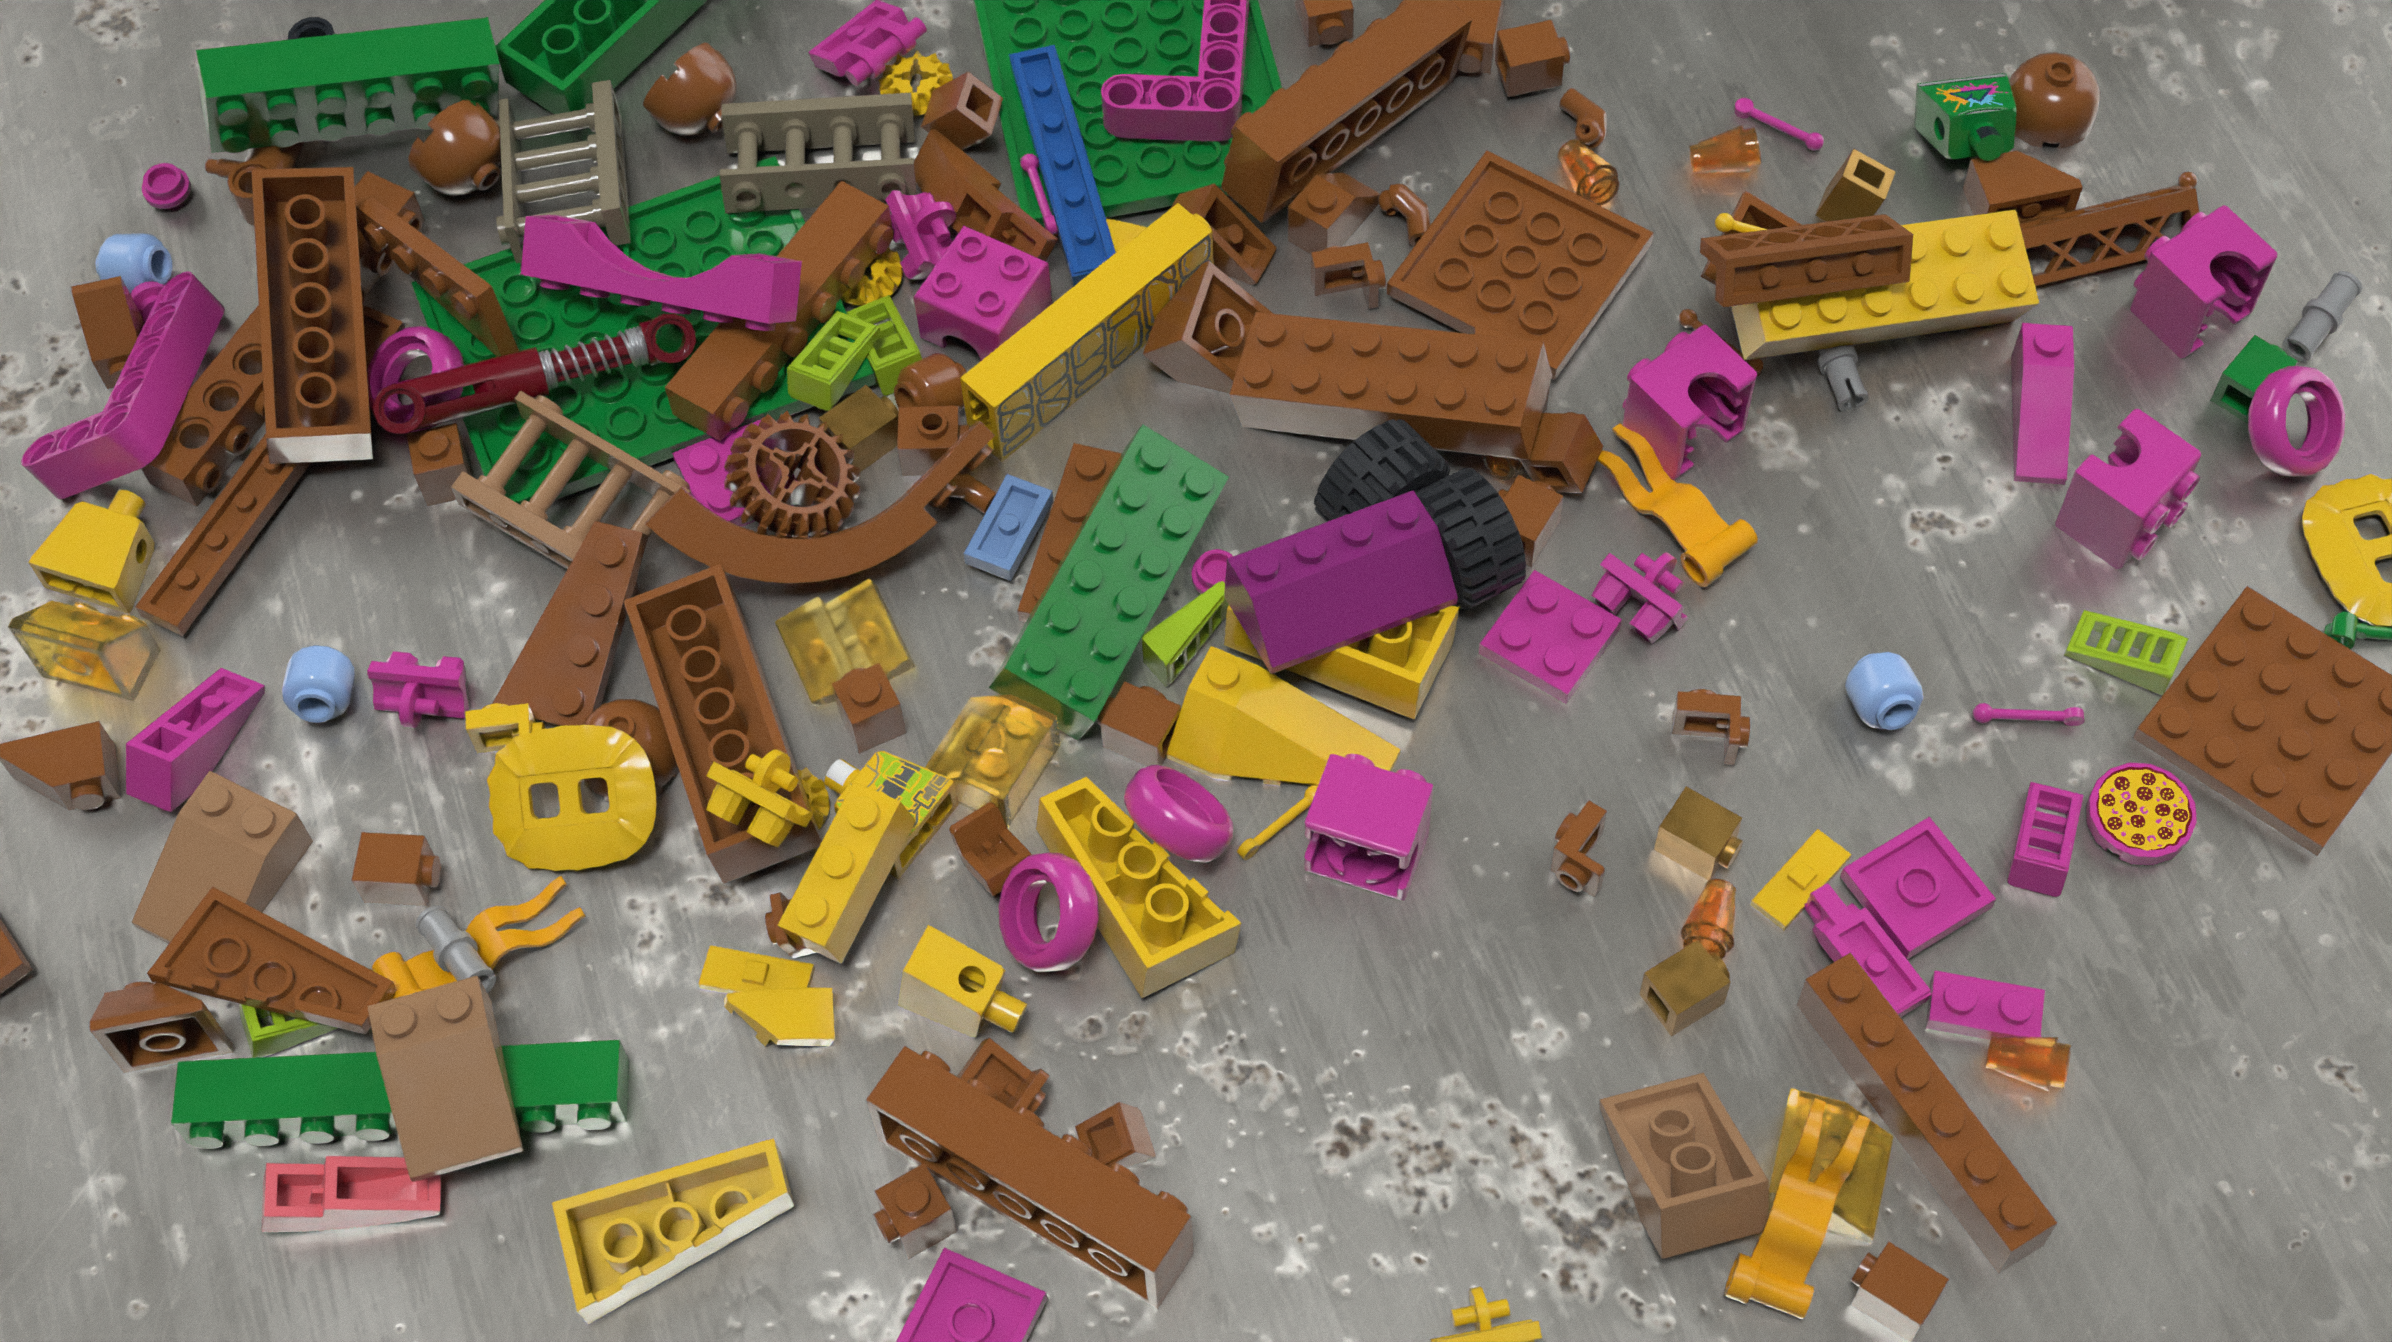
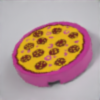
M2126 763L2110 768L2096 781L2086 803V822L2095 842L2105 851L2109 848L2113 853L2120 855L2118 859L2129 864L2153 866L2173 859L2189 842L2197 823L2196 805L2186 785L2171 772L2152 764Z

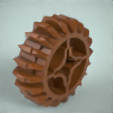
M788 411L781 414L777 422L767 414L766 417L761 419L758 426L751 423L745 428L742 437L739 436V438L734 440L730 448L731 455H728L724 464V471L728 473L724 480V489L733 492L729 500L730 508H744L741 515L742 524L755 520L759 524L757 527L758 534L764 535L767 530L775 532V537L786 538L787 535H791L794 539H805L808 536L816 538L825 537L827 531L830 533L837 532L843 524V520L850 517L855 508L853 506L854 502L860 495L861 486L856 484L860 477L861 468L851 465L855 458L854 450L840 449L843 434L833 437L826 434L828 428L827 421L819 424L816 428L809 425L808 413L801 416L798 422L793 421ZM799 468L800 472L796 478L797 481L793 480L790 487L785 489L784 486L789 479L788 476L792 477L795 470ZM761 482L768 487L771 495L765 490ZM791 505H800V506H803V507H795V506H791Z

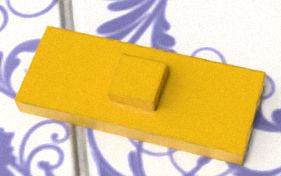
M1817 829L1751 900L1750 905L1785 931L1804 910V904L1807 902L1810 893L1829 883L1850 860L1852 854Z
M710 945L698 985L700 989L722 993L772 988L810 987L815 967L811 963Z

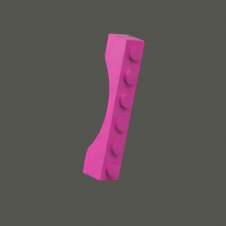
M534 215L525 217L521 275L540 278V286L545 288L566 290L570 288L571 284L580 286V294L585 296L607 298L610 297L611 292L621 294L620 302L625 304L649 306L651 301L662 303V311L691 314L692 309L704 311L703 319L733 322V317L746 319V328L774 331L776 323L796 321L802 261L760 253L732 255L716 267L693 277H672L650 270L626 256L606 237L595 222L560 215Z

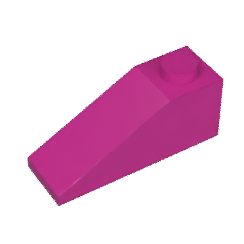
M2022 323L2011 355L2014 481L2065 485L2068 469L2074 380L2073 326Z
M223 668L217 670L126 743V794L169 812L176 809L194 793L207 773L214 770L265 694V685Z

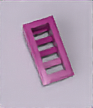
M2030 782L2007 882L2009 885L2054 897L2061 895L2069 870L2083 794ZM2036 807L2067 814V818L2036 811ZM2028 845H2031V846H2034V847H2038V848H2042V849H2046V850H2050V851H2054V852H2058V854H2057V853H2053V852H2049V851H2045V850H2041V849H2037V848H2033V847H2029Z

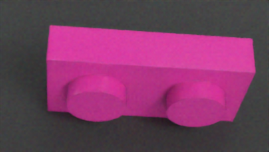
M1934 971L1930 984L1932 995L1928 1002L1926 1029L2032 1048L2037 1047L2041 1038L2044 989Z

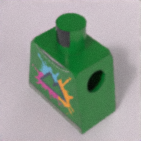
M2006 73L1917 83L1914 126L1945 158L1959 159L1979 156L1982 160L1991 161L1998 158L2002 153L2013 150L2017 110Z

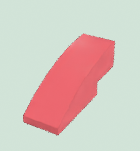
M326 1156L324 1164L266 1163L263 1179L261 1232L340 1230L398 1223L439 1215L441 1174L412 1182L404 1157Z

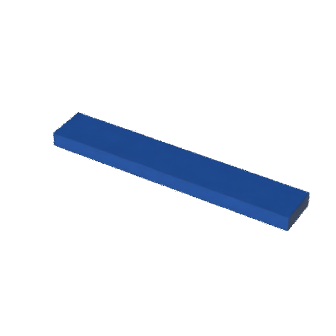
M1055 45L1009 54V60L1074 287L1116 252Z

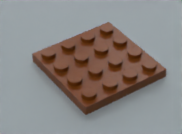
M1486 150L1387 282V295L1461 333L1474 334L1475 325L1483 320L1500 337L1543 341L1552 373L1551 379L1556 380L1652 245L1654 232Z
M2246 586L2139 725L2133 739L2318 856L2392 755V675Z

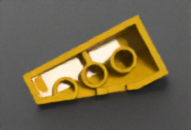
M1211 646L1187 689L1166 755L1167 759L1214 779L1232 780V776L1263 779V784L1280 786L1281 781L1318 786L1330 754L1345 757L1347 754H1359L1370 759L1375 767L1392 771L1400 756L1401 749L1276 675L1271 674L1259 665Z

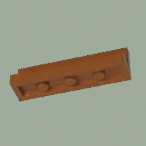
M2171 186L2019 223L2026 249L2042 245L2055 254L2044 272L2032 275L2035 286L2146 260L2144 255L2153 240L2164 236L2159 231L2170 214L2184 211L2186 224L2189 219L2199 213L2196 188ZM2155 218L2151 225L2144 222V220ZM2133 223L2146 233L2135 250L2126 252L2117 246L2114 241L2125 225ZM2109 229L2105 237L2098 232ZM2088 234L2098 241L2100 245L2089 261L2080 263L2068 253L2079 236ZM2064 240L2060 247L2052 243ZM2108 250H2111L2116 254L2104 257ZM2063 260L2070 264V266L2059 268Z
M1882 214L1701 238L1700 253L1717 267L1715 301L1722 307L1910 282L1914 234L1888 215Z

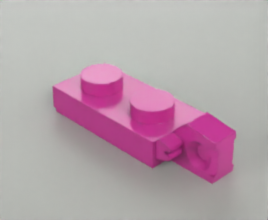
M1829 883L1810 893L1807 902L1804 904V909L1815 923L1812 930L1817 939H1819L1818 942L1834 962L1851 952L1900 1018L1928 1001L1932 995L1930 988L1866 907L1860 910L1853 903L1846 906Z

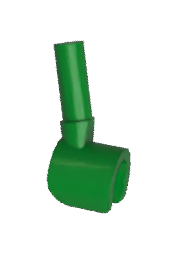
M2350 612L2338 613L2333 618V622L2325 626L2324 633L2349 649L2354 647L2356 638L2392 641L2391 627L2358 623V618Z

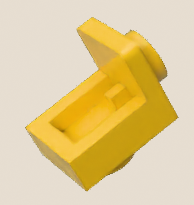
M495 703L486 705L482 709L465 711L466 731L477 754L499 751L508 745L513 737L529 734L539 729H546L544 722H536L528 703L510 706Z

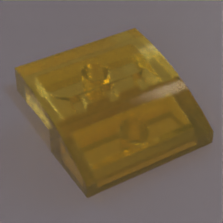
M870 578L828 603H825L820 597H816L775 621L809 699L815 707L836 702L831 683L840 680L847 672L853 669L868 668L880 663L888 680H891L915 667L877 585Z

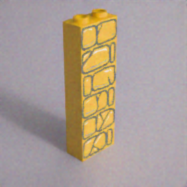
M1177 203L960 377L967 425L971 427L976 421H981L995 435L987 444L993 449L991 453L1003 462L1146 345L1156 315L1202 263L1210 261L1214 265L1213 232L1208 222L1199 214L1192 215Z

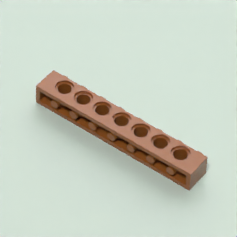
M367 171L354 187L356 207L370 196H373L420 232L425 220L415 193ZM356 208L363 304L367 293L381 276L390 271L394 261L383 251L380 253L375 251L365 240L361 233V229L365 225ZM259 305L189 389L160 453L153 461L141 468L150 484L198 507L208 493L218 487L225 471L237 456L242 455L248 449L253 436L265 423Z

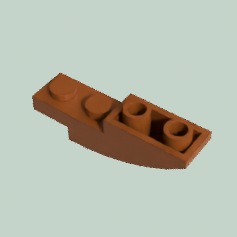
M930 129L914 160L915 179L921 191L931 193L936 202L945 201L951 203L956 212V219L951 226L958 233L963 226H966L1036 258L1047 261L1058 239L1001 193L999 188L1002 183L938 130Z

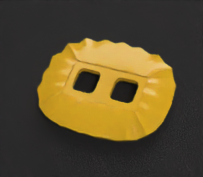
M2368 474L2358 479H2344L2336 484L2323 485L2313 497L2306 500L2302 515L2304 537L2312 559L2333 597L2348 612L2373 626L2392 627V583L2385 582L2375 566V561L2392 557V479H2382L2373 474ZM2372 514L2380 515L2390 535L2365 540L2360 536L2353 520Z
M561 725L513 737L508 745L496 753L494 767L487 777L490 791L488 806L493 817V834L503 844L506 855L523 863L528 869H548L552 871L582 870L625 860L646 843L654 827L657 797L651 763L644 749L634 738L613 727ZM604 778L608 787L609 808L606 812L587 813L583 808L581 783L584 779ZM552 782L558 788L560 812L556 817L538 818L534 814L532 787L535 784Z

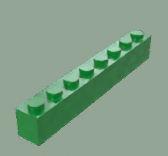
M620 1040L501 1045L518 1127H522L529 1132L542 1133L554 1130L557 1125H578L584 1129L600 1130L608 1128L611 1123L627 1122L629 1059ZM376 1052L178 1061L171 1124L184 1141L193 1147L214 1149L221 1147L223 1142L245 1141L255 1146H271L278 1143V1139L300 1138L309 1143H327L332 1141L334 1136L354 1135L363 1140L378 1141L388 1138L389 1134L398 1133Z

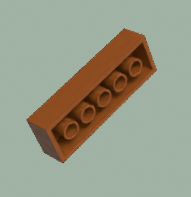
M1403 0L1392 14L1385 19H1375L1360 37L1353 42H1343L1328 60L1319 66L1316 64L1310 66L1296 83L1286 90L1284 88L1278 89L1270 96L1264 106L1254 113L1247 112L1235 122L1231 130L1233 137L1230 150L1224 161L1225 172L1221 189L1261 223L1268 220L1292 202L1315 175L1330 174L1454 81L1473 19L1450 0Z
M353 167L251 170L265 427L269 464L373 459Z
M1255 312L1229 396L1242 427L1356 440L1359 436L1379 424L1381 425L1393 419L1395 421L1401 419L1408 423L1434 449L1529 460L1552 373L1543 341Z
M721 563L624 600L706 854L723 884L819 847L822 838L814 815L806 828L794 823L781 845L775 847L747 832L760 805L753 801H750L738 825L730 823L706 810L717 784L716 781L706 776L713 762L719 763L730 770H735L753 780L754 772L745 767L749 756L755 754L763 758L768 752L778 749L790 757L789 773L798 778V783L791 792L780 788L776 793L812 812L737 596Z
M904 1046L866 1099L878 1141L918 1165L925 1163L929 1172L1158 1309L1194 1255L1192 1218L1187 1213V1206L1167 1192L1160 1191L1156 1195L1140 1186L1139 1178L1126 1167L1118 1163H1111L1108 1167L1093 1158L1091 1150L1077 1138L1068 1134H1064L1060 1138L1044 1129L1043 1121L1028 1109L1017 1106L1015 1110H1012L996 1100L997 1095L984 1083L973 1078L965 1082L950 1073L951 1069L948 1064L937 1055L929 1051H923L920 1055Z

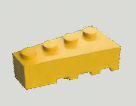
M1228 606L1224 645L1262 660L1231 607ZM1449 606L1286 668V670L1408 718L1415 719L1453 645L1459 607Z
M1084 777L1039 798L1036 830L1050 853H1061L1078 861L1091 877L1098 897L1099 920L1097 928L1141 998L1234 954L1242 923L1230 911L1227 910L1224 913L1208 898L1209 892L1195 878L1189 880L1169 861L1170 855L1155 842L1151 844L1134 828L1135 822L1091 780Z
M774 1138L552 1202L576 1309L588 1324L795 1207L782 1155Z

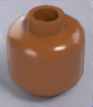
M934 353L901 369L894 388L896 403L898 407L959 406L960 412L965 408L960 377L967 371L960 363H955L949 356Z

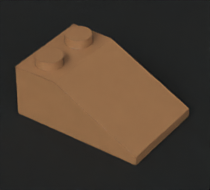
M209 771L178 813L132 919V924L136 928L169 944L212 886L263 913L313 840L297 813Z
M478 975L367 1006L380 1070L407 1170L412 1182L523 1151L492 1002Z
M1704 1073L1599 1099L1602 1116L1640 1220L1661 1259L1763 1232L1769 1217V1180Z

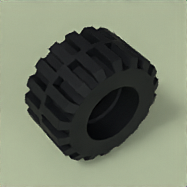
M1394 419L1389 420L1359 436L1336 458L1317 489L1318 492L1314 498L1315 511L1325 522L1407 492H1416L1449 476L1450 466L1408 423L1401 419L1397 421Z
M1463 468L1415 492L1439 529L1458 596L1457 604H1455L1456 607L1468 610L1522 583L1526 576V561L1518 528L1499 493L1480 473H1477L1472 468Z

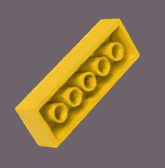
M2016 210L1901 225L1914 234L1910 282L1731 306L1743 359L1750 360L2014 322L2039 304Z

